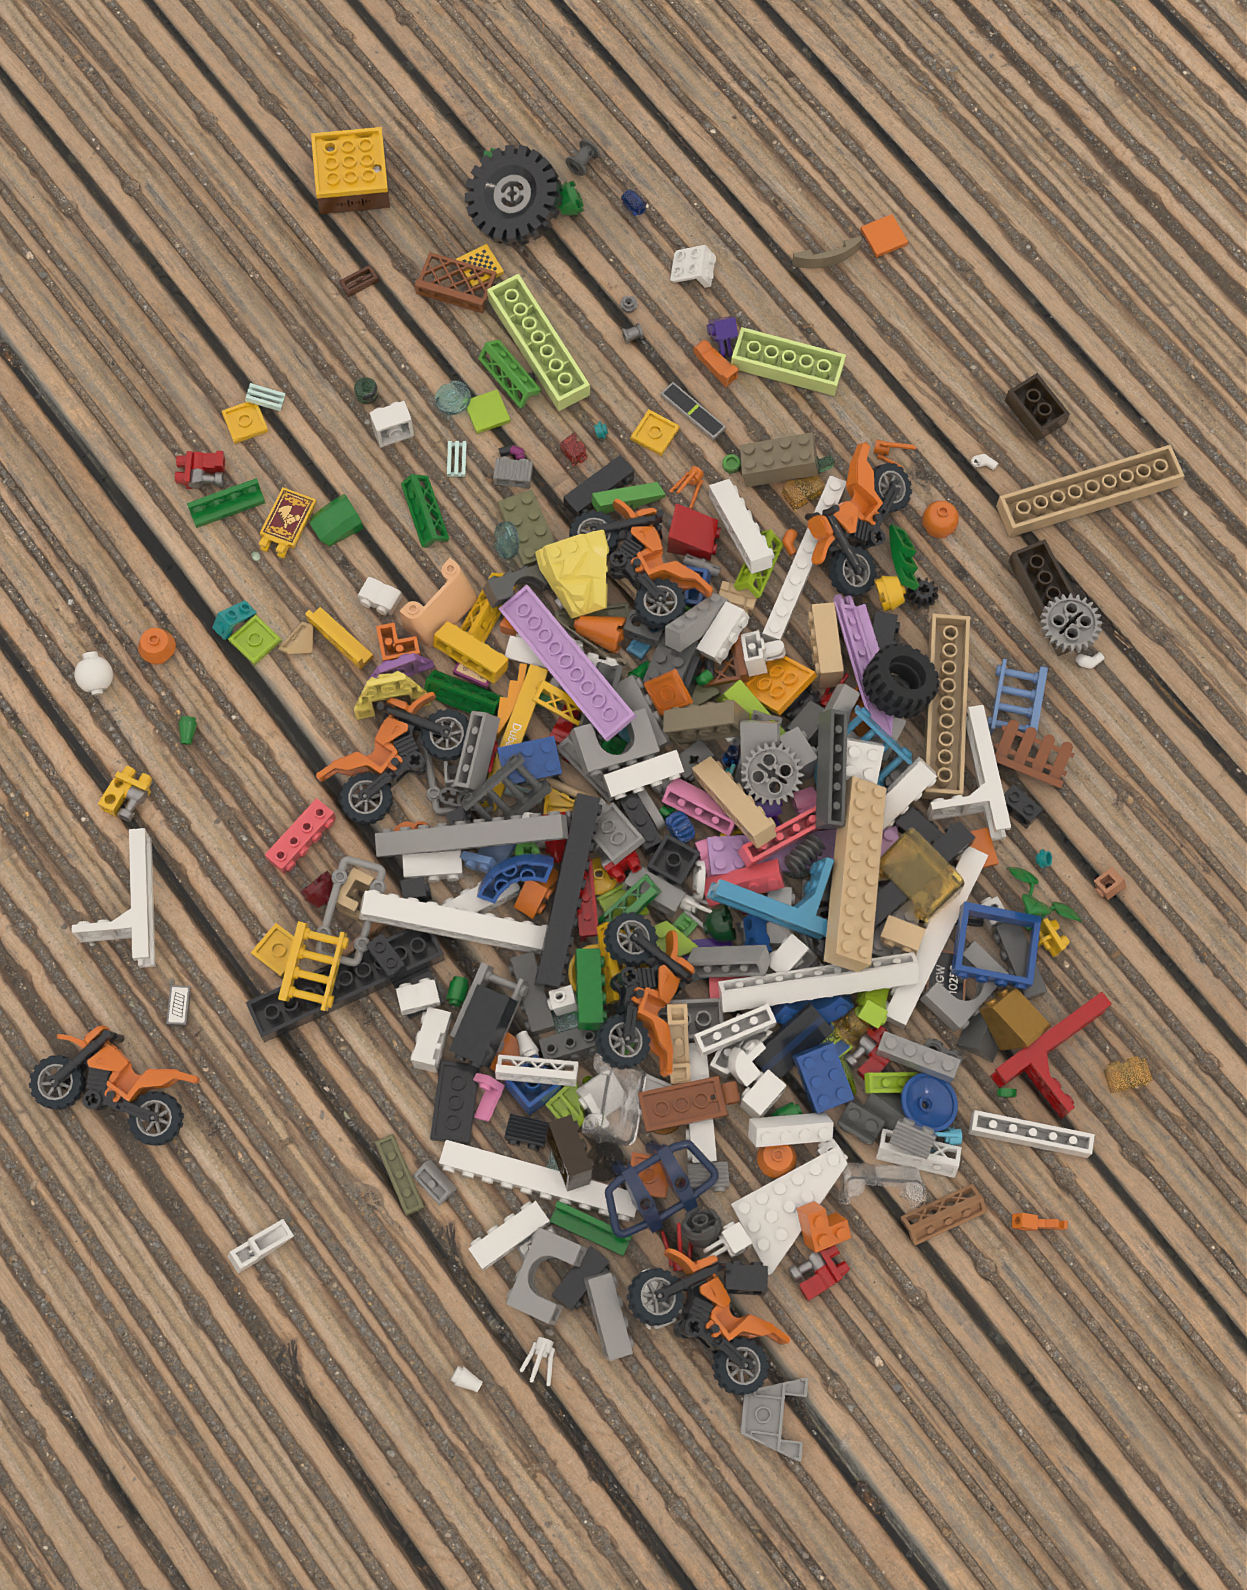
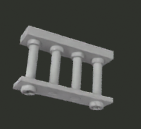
M481 962L450 1036L455 1037L477 984L486 987L487 983L491 981L514 991L511 998L518 1001V1004L497 1050V1056L503 1050L505 1036L522 997H525L528 992L527 985L529 982L519 979L518 984L495 975L493 967Z

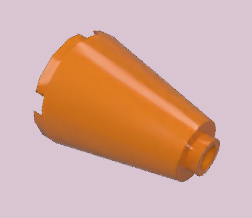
M583 615L575 619L573 629H576V633L614 654H618L621 648L618 643L624 640L623 628L627 618Z

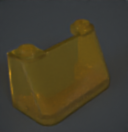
M909 828L880 857L879 878L886 879L889 877L915 904V916L925 923L929 922L961 893L965 885L960 874L913 828Z

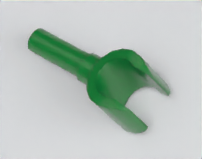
M662 806L659 812L663 819L666 820L677 809L673 807L668 809L666 806Z

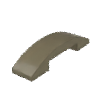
M859 236L844 240L842 248L812 255L810 249L794 253L792 264L800 268H823L838 264L853 256L860 249L862 238Z

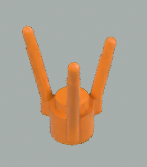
M877 439L874 454H878L877 459L884 460L890 464L895 463L898 467L903 468V466L885 457V455H889L891 447L915 450L916 446Z
M692 466L690 471H687L669 492L672 493L679 487L676 491L679 494L687 484L692 486L697 484L689 506L692 509L700 487L704 482L702 480L704 472L699 467Z

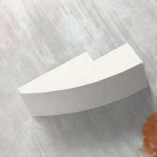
M284 1219L249 1238L246 1243L230 1251L228 1258L239 1274L285 1244L294 1235Z

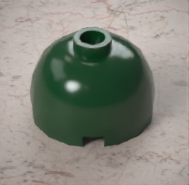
M719 904L710 909L712 912H707L705 916L706 923H703L705 934H710L714 941L720 943L736 940V929L733 928V918L728 906Z

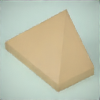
M301 622L278 650L287 654L313 653V626L309 623Z

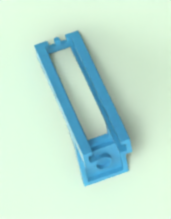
M826 857L812 864L810 881H807L804 887L805 896L794 907L722 879L718 880L717 883H711L706 898L819 941L822 937H826L828 920L816 916L834 859Z

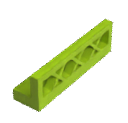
M772 529L760 532L761 536H765L768 548L773 550L772 541L776 544L773 550L774 559H772V567L763 570V576H761L760 571L751 574L744 561L734 583V588L737 591L748 588L756 598L761 597L783 547L782 541ZM755 580L757 581L758 588L753 585Z

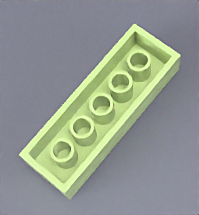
M741 327L732 355L731 365L734 364L742 372L835 396L846 355Z

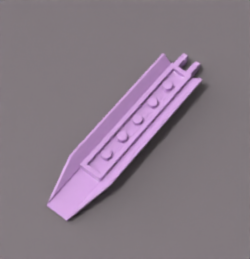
M837 594L833 598L835 610L864 706L871 713L870 717L892 737L893 715L888 716L883 710L879 711L876 708L877 706L870 702L869 695L866 696L865 687H863V672L879 651L866 604L856 607L852 596L847 595L842 599V595Z

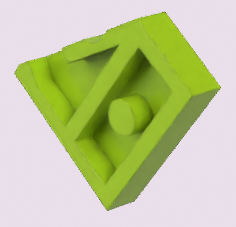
M668 921L654 926L656 929L655 935L658 936L656 944L664 953H666V934L670 930L676 931L678 936L677 957H685L691 953L693 947H698Z
M576 1081V1087L564 1086L545 1105L557 1119L572 1115L573 1121H577L580 1128L587 1120L584 1109L578 1102L580 1098L575 1090L579 1087Z

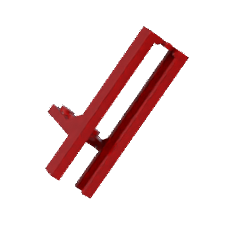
M1100 992L1041 1035L1030 1046L1023 1048L997 1067L995 1072L990 1075V1078L998 1088H1002L1018 1075L1025 1072L1058 1116L1063 1119L1075 1108L1073 1105L1074 1101L1068 1094H1064L1059 1081L1050 1076L1047 1054L1102 1015L1112 1003L1103 992Z

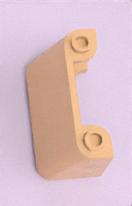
M451 558L445 562L441 570L446 583L423 607L420 603L411 601L400 610L403 629L412 636H417V640L427 647H433L434 634L447 621L456 625L472 608L477 599L476 592L460 566Z

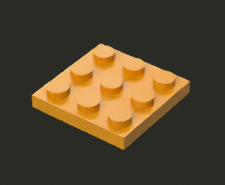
M784 656V658L766 662L768 673L750 676L749 682L744 684L765 708L780 716L814 681L817 675L815 671Z

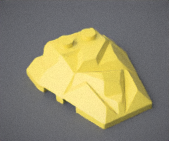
M604 530L579 534L546 545L535 552L541 573L571 619L607 608L608 584H606V572H608V566H606L609 547Z
M399 671L392 674H379L377 678L371 677L366 682L354 707L356 719L374 717L373 702L410 695L412 704L428 692Z

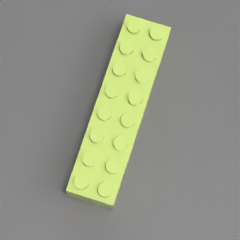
M517 274L487 289L489 303L557 410L560 411L590 396V384L520 275Z

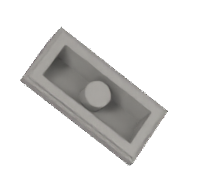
M432 1160L424 1162L413 1175L414 1179L439 1205L457 1190V1187Z

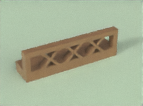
M972 1183L901 1216V1221L909 1231L911 1241L915 1246L986 1213L987 1210L982 1195ZM970 1192L974 1194V1196L970 1198H963L964 1195ZM949 1202H956L953 1206H945ZM932 1210H936V1211H937V1213H935V1214H933V1215H929V1214H928L929 1211H932ZM914 1218L919 1219L918 1222L912 1225L908 1222Z

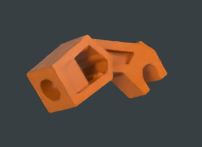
M1027 1213L1012 1214L1013 1229L1024 1231L1068 1229V1221L1038 1219V1215Z

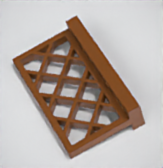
M429 252L420 277L415 282L416 294L483 314L488 298L487 289L493 286L497 272ZM432 259L439 260L441 265L432 268L430 262ZM451 264L455 265L457 270L449 273L446 267ZM443 268L446 275L437 278L435 272ZM468 269L474 272V275L467 278L463 274ZM460 273L463 280L454 283L451 277ZM433 274L435 280L430 282L424 281L425 276ZM485 274L491 276L489 281L482 283L480 276ZM449 278L452 285L442 286L440 282ZM477 278L480 285L471 288L468 282ZM466 284L469 290L461 292L458 291L457 287ZM482 288L484 291L483 298L475 296L474 292Z
M741 632L738 635V640L732 645V649L729 650L733 657L729 662L722 661L726 666L721 672L714 669L715 674L718 675L717 678L703 685L704 688L733 683L741 680L743 683L749 682ZM704 636L697 640L698 643H700ZM700 654V657H701V659H702V661H703V663H704V659H705L706 657H704V656H702V655ZM729 667L736 671V676L727 677L724 674Z

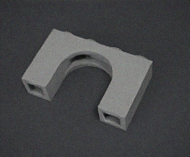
M837 684L824 711L829 709L847 711L849 724L850 713L860 693L846 684ZM893 715L892 738L897 741L907 721L895 718ZM853 731L847 735L849 738L861 739ZM875 736L870 740L871 742L881 744L885 742L881 737ZM891 747L883 753L882 762L887 761L892 751Z
M645 708L633 711L637 717L626 726L630 737V746L628 751L621 755L609 754L601 748L592 723L573 728L570 735L584 776L591 775V777L602 774L601 771L607 769L609 772L620 769L619 766L624 764L628 767L637 764L638 760L644 759L646 761L654 758L660 752Z
M973 941L964 949L962 965L1009 974L976 941ZM937 981L921 996L920 1000L955 1032L958 1029H965L970 1023L968 1019L972 1015L975 1017L980 1012L981 1004L994 996L992 992L996 988L1000 989L1001 987L996 986L994 982H976L977 989L974 998L969 1001H963L954 997Z
M539 1227L532 1236L530 1249L524 1255L522 1268L516 1273V1282L514 1287L508 1292L506 1304L545 1323L556 1325L563 1306L543 1297L538 1292L535 1286V1273L540 1264L550 1258H558L571 1265L580 1267L588 1248Z

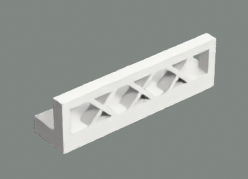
M498 1055L495 1074L496 1079L576 1087L578 1062ZM502 1061H509L514 1066L502 1065ZM525 1063H531L534 1068L521 1066ZM545 1065H551L554 1070L541 1068ZM564 1067H574L573 1071L562 1070Z
M882 1129L876 1159L955 1178L959 1168L962 1147L935 1141L933 1148L936 1152L930 1153L926 1160L890 1143H886L885 1137H891L893 1131ZM947 1151L956 1153L955 1159L948 1158L944 1153Z

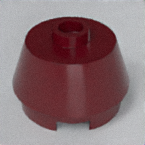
M328 870L301 891V894L305 897L303 900L316 908L323 904L328 905L334 884L331 880L332 875Z

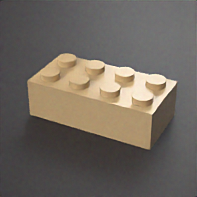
M835 603L812 604L811 611L808 612L807 626L811 635L809 637L810 648L813 650L812 664L815 665L817 675L814 680L818 682L819 688L836 687L843 678V663Z

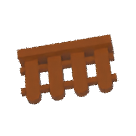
M1016 720L1009 721L1007 726L1003 725L1001 729L1005 731L999 744L995 743L994 748H997L996 753H994L996 762L1061 788L1064 781L1060 780L1062 775L1066 776L1067 774L1064 768L1069 757L1073 758L1075 753H1072L1073 745L1070 742H1064L1061 747H1057L1054 745V736L1050 734L1045 735L1043 740L1035 738L1037 731L1033 727L1027 728L1025 733L1018 731L1019 723ZM1015 735L1022 737L1017 751L1010 749ZM1033 742L1040 745L1035 759L1028 756ZM1051 749L1058 752L1053 766L1046 763ZM1008 753L1015 756L1013 760L1006 758ZM1025 761L1033 763L1031 768L1024 765ZM1043 768L1051 770L1049 775L1042 773Z

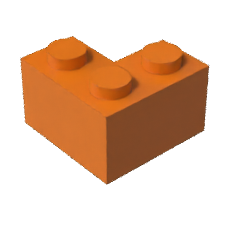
M395 623L376 626L383 662L396 660L403 654L415 653L420 655L417 636L398 639Z
M552 868L546 883L525 881L514 904V908L532 919L538 914L541 915L547 907L545 904L546 900H549L553 892H555L559 872Z
M815 1201L796 1208L804 1244L815 1253L851 1238L848 1220L837 1212L827 1215L826 1209Z

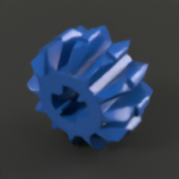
M674 812L666 818L667 830L675 839L688 843L695 837L694 827L684 812Z

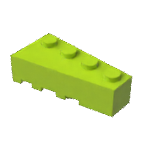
M738 680L716 699L718 703H722L724 700H734L749 713V720H751L753 710L771 715L741 680ZM780 726V736H781V735L785 734L786 731Z

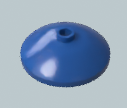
M920 1073L906 1082L901 1093V1106L906 1118L914 1120L915 1125L923 1127V1125L934 1129V1132H939L950 1126L957 1115V1097L952 1086L947 1081L926 1073Z

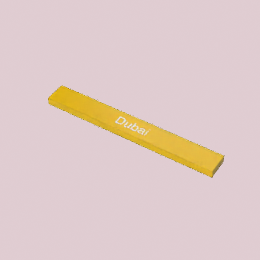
M530 664L499 747L523 742L537 703L532 701L537 691L535 688L538 682L546 681L549 670ZM498 753L494 760L492 772L489 773L487 779L501 768ZM502 782L493 788L501 798L505 789ZM488 801L481 804L483 808L490 807ZM494 803L493 812H496L498 806Z

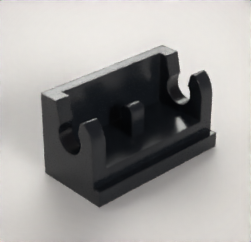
M812 684L782 713L790 722L808 700L816 704L820 701V693L818 690L815 692L811 688Z

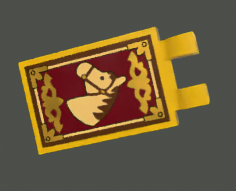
M282 487L260 531V536L262 537L259 542L260 550L268 552L272 542L278 543L276 548L277 556L284 559L289 547L295 549L317 504L316 499Z

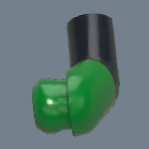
M706 660L704 662L705 671L696 677L698 685H706L714 679L713 660Z

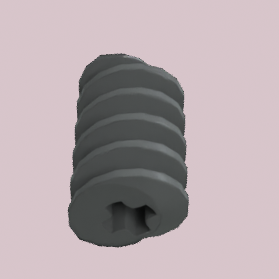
M808 834L806 839L801 841V844H797L795 849H792L790 854L785 856L784 862L792 873L800 877L801 872L799 869L805 872L807 869L804 864L811 866L810 859L816 861L817 857L815 854L821 856L823 853L820 849L825 850L826 847L817 836Z

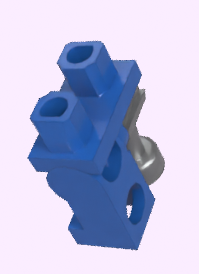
M749 914L743 918V921L736 923L737 931L741 933L742 941L738 946L766 945L768 952H772V946L769 945L770 938L766 932L768 921Z

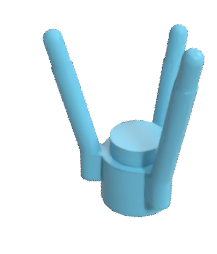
M947 1127L943 1130L944 1132H934L937 1136L943 1137L944 1143L954 1146L962 1144L961 1129ZM932 1148L930 1153L936 1152L934 1148Z

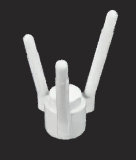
M686 894L680 904V908L703 928V922L695 917L692 912L696 913L700 909L711 913L712 910L700 905V903L708 905L707 900L694 899L693 896L691 897Z
M538 1337L537 1342H533L532 1349L520 1368V1372H523L533 1354L537 1355L530 1377L531 1383L535 1379L542 1357L547 1358V1355H549L547 1386L551 1385L555 1349L552 1348L554 1342L549 1339Z

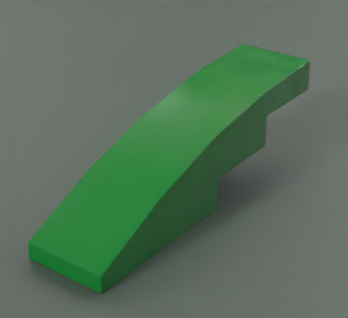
M891 524L889 526L890 548L896 574L901 585L916 590L919 587V583L914 573L918 567L912 557L917 551L906 531Z

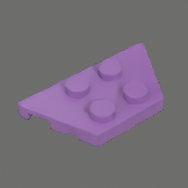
M403 654L396 660L382 662L381 665L377 666L370 678H377L379 674H392L396 671L411 677L435 668L433 660L418 654Z

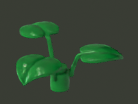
M1007 867V870L1015 878L1030 885L1029 895H1022L1025 905L1024 912L1026 914L1041 916L1042 921L1047 914L1056 911L1063 917L1082 922L1078 914L1066 904L1054 901L1052 906L1048 907L1045 903L1032 896L1034 884H1038L1039 881L1031 872L1018 867Z

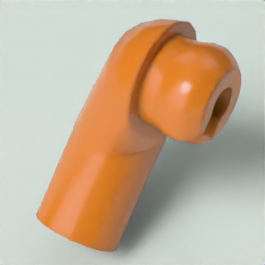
M788 529L782 539V543L789 556L797 553L793 544L797 538V532L794 529Z

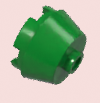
M574 181L562 184L563 191H560V194L563 196L562 205H557V209H560L563 216L579 215V213L585 211L582 207L584 204L581 195L574 188L576 186Z

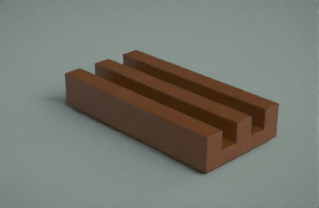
M368 265L340 280L339 284L343 287L347 296L350 297L379 282V278L372 267Z

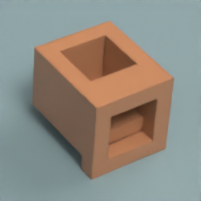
M1113 867L1094 880L1095 892L1100 898L1105 897L1107 900L1122 889L1125 890L1127 888L1125 880Z

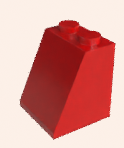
M676 504L668 536L667 552L686 556L688 553L699 559L704 558L711 561L712 554L716 555L718 544H715V539L720 537L721 527H718L719 520Z

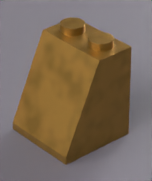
M1003 987L996 992L997 995L987 999L984 1002L985 1005L979 1009L1000 1051L1028 1047L1051 1027L1050 1023L1017 988L1008 989Z

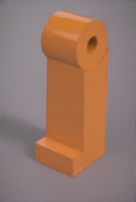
M702 340L693 348L696 357L725 387L738 378L739 369L734 364L731 365L718 351L712 348L707 340Z

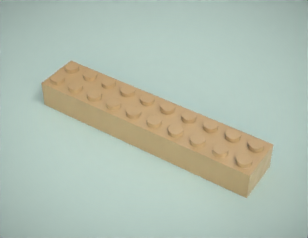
M1170 444L999 497L996 507L1010 538L1180 486L1184 474Z
M932 614L930 620L928 657L929 661L935 665L934 670L938 672L940 683L937 695L926 707L923 761L936 772L937 777L935 778L936 782L930 788L926 787L923 790L922 799L934 800L944 798V800H948L954 796L963 795L970 616Z
M852 776L846 780L845 826L836 830L824 962L859 973L871 965L886 788Z

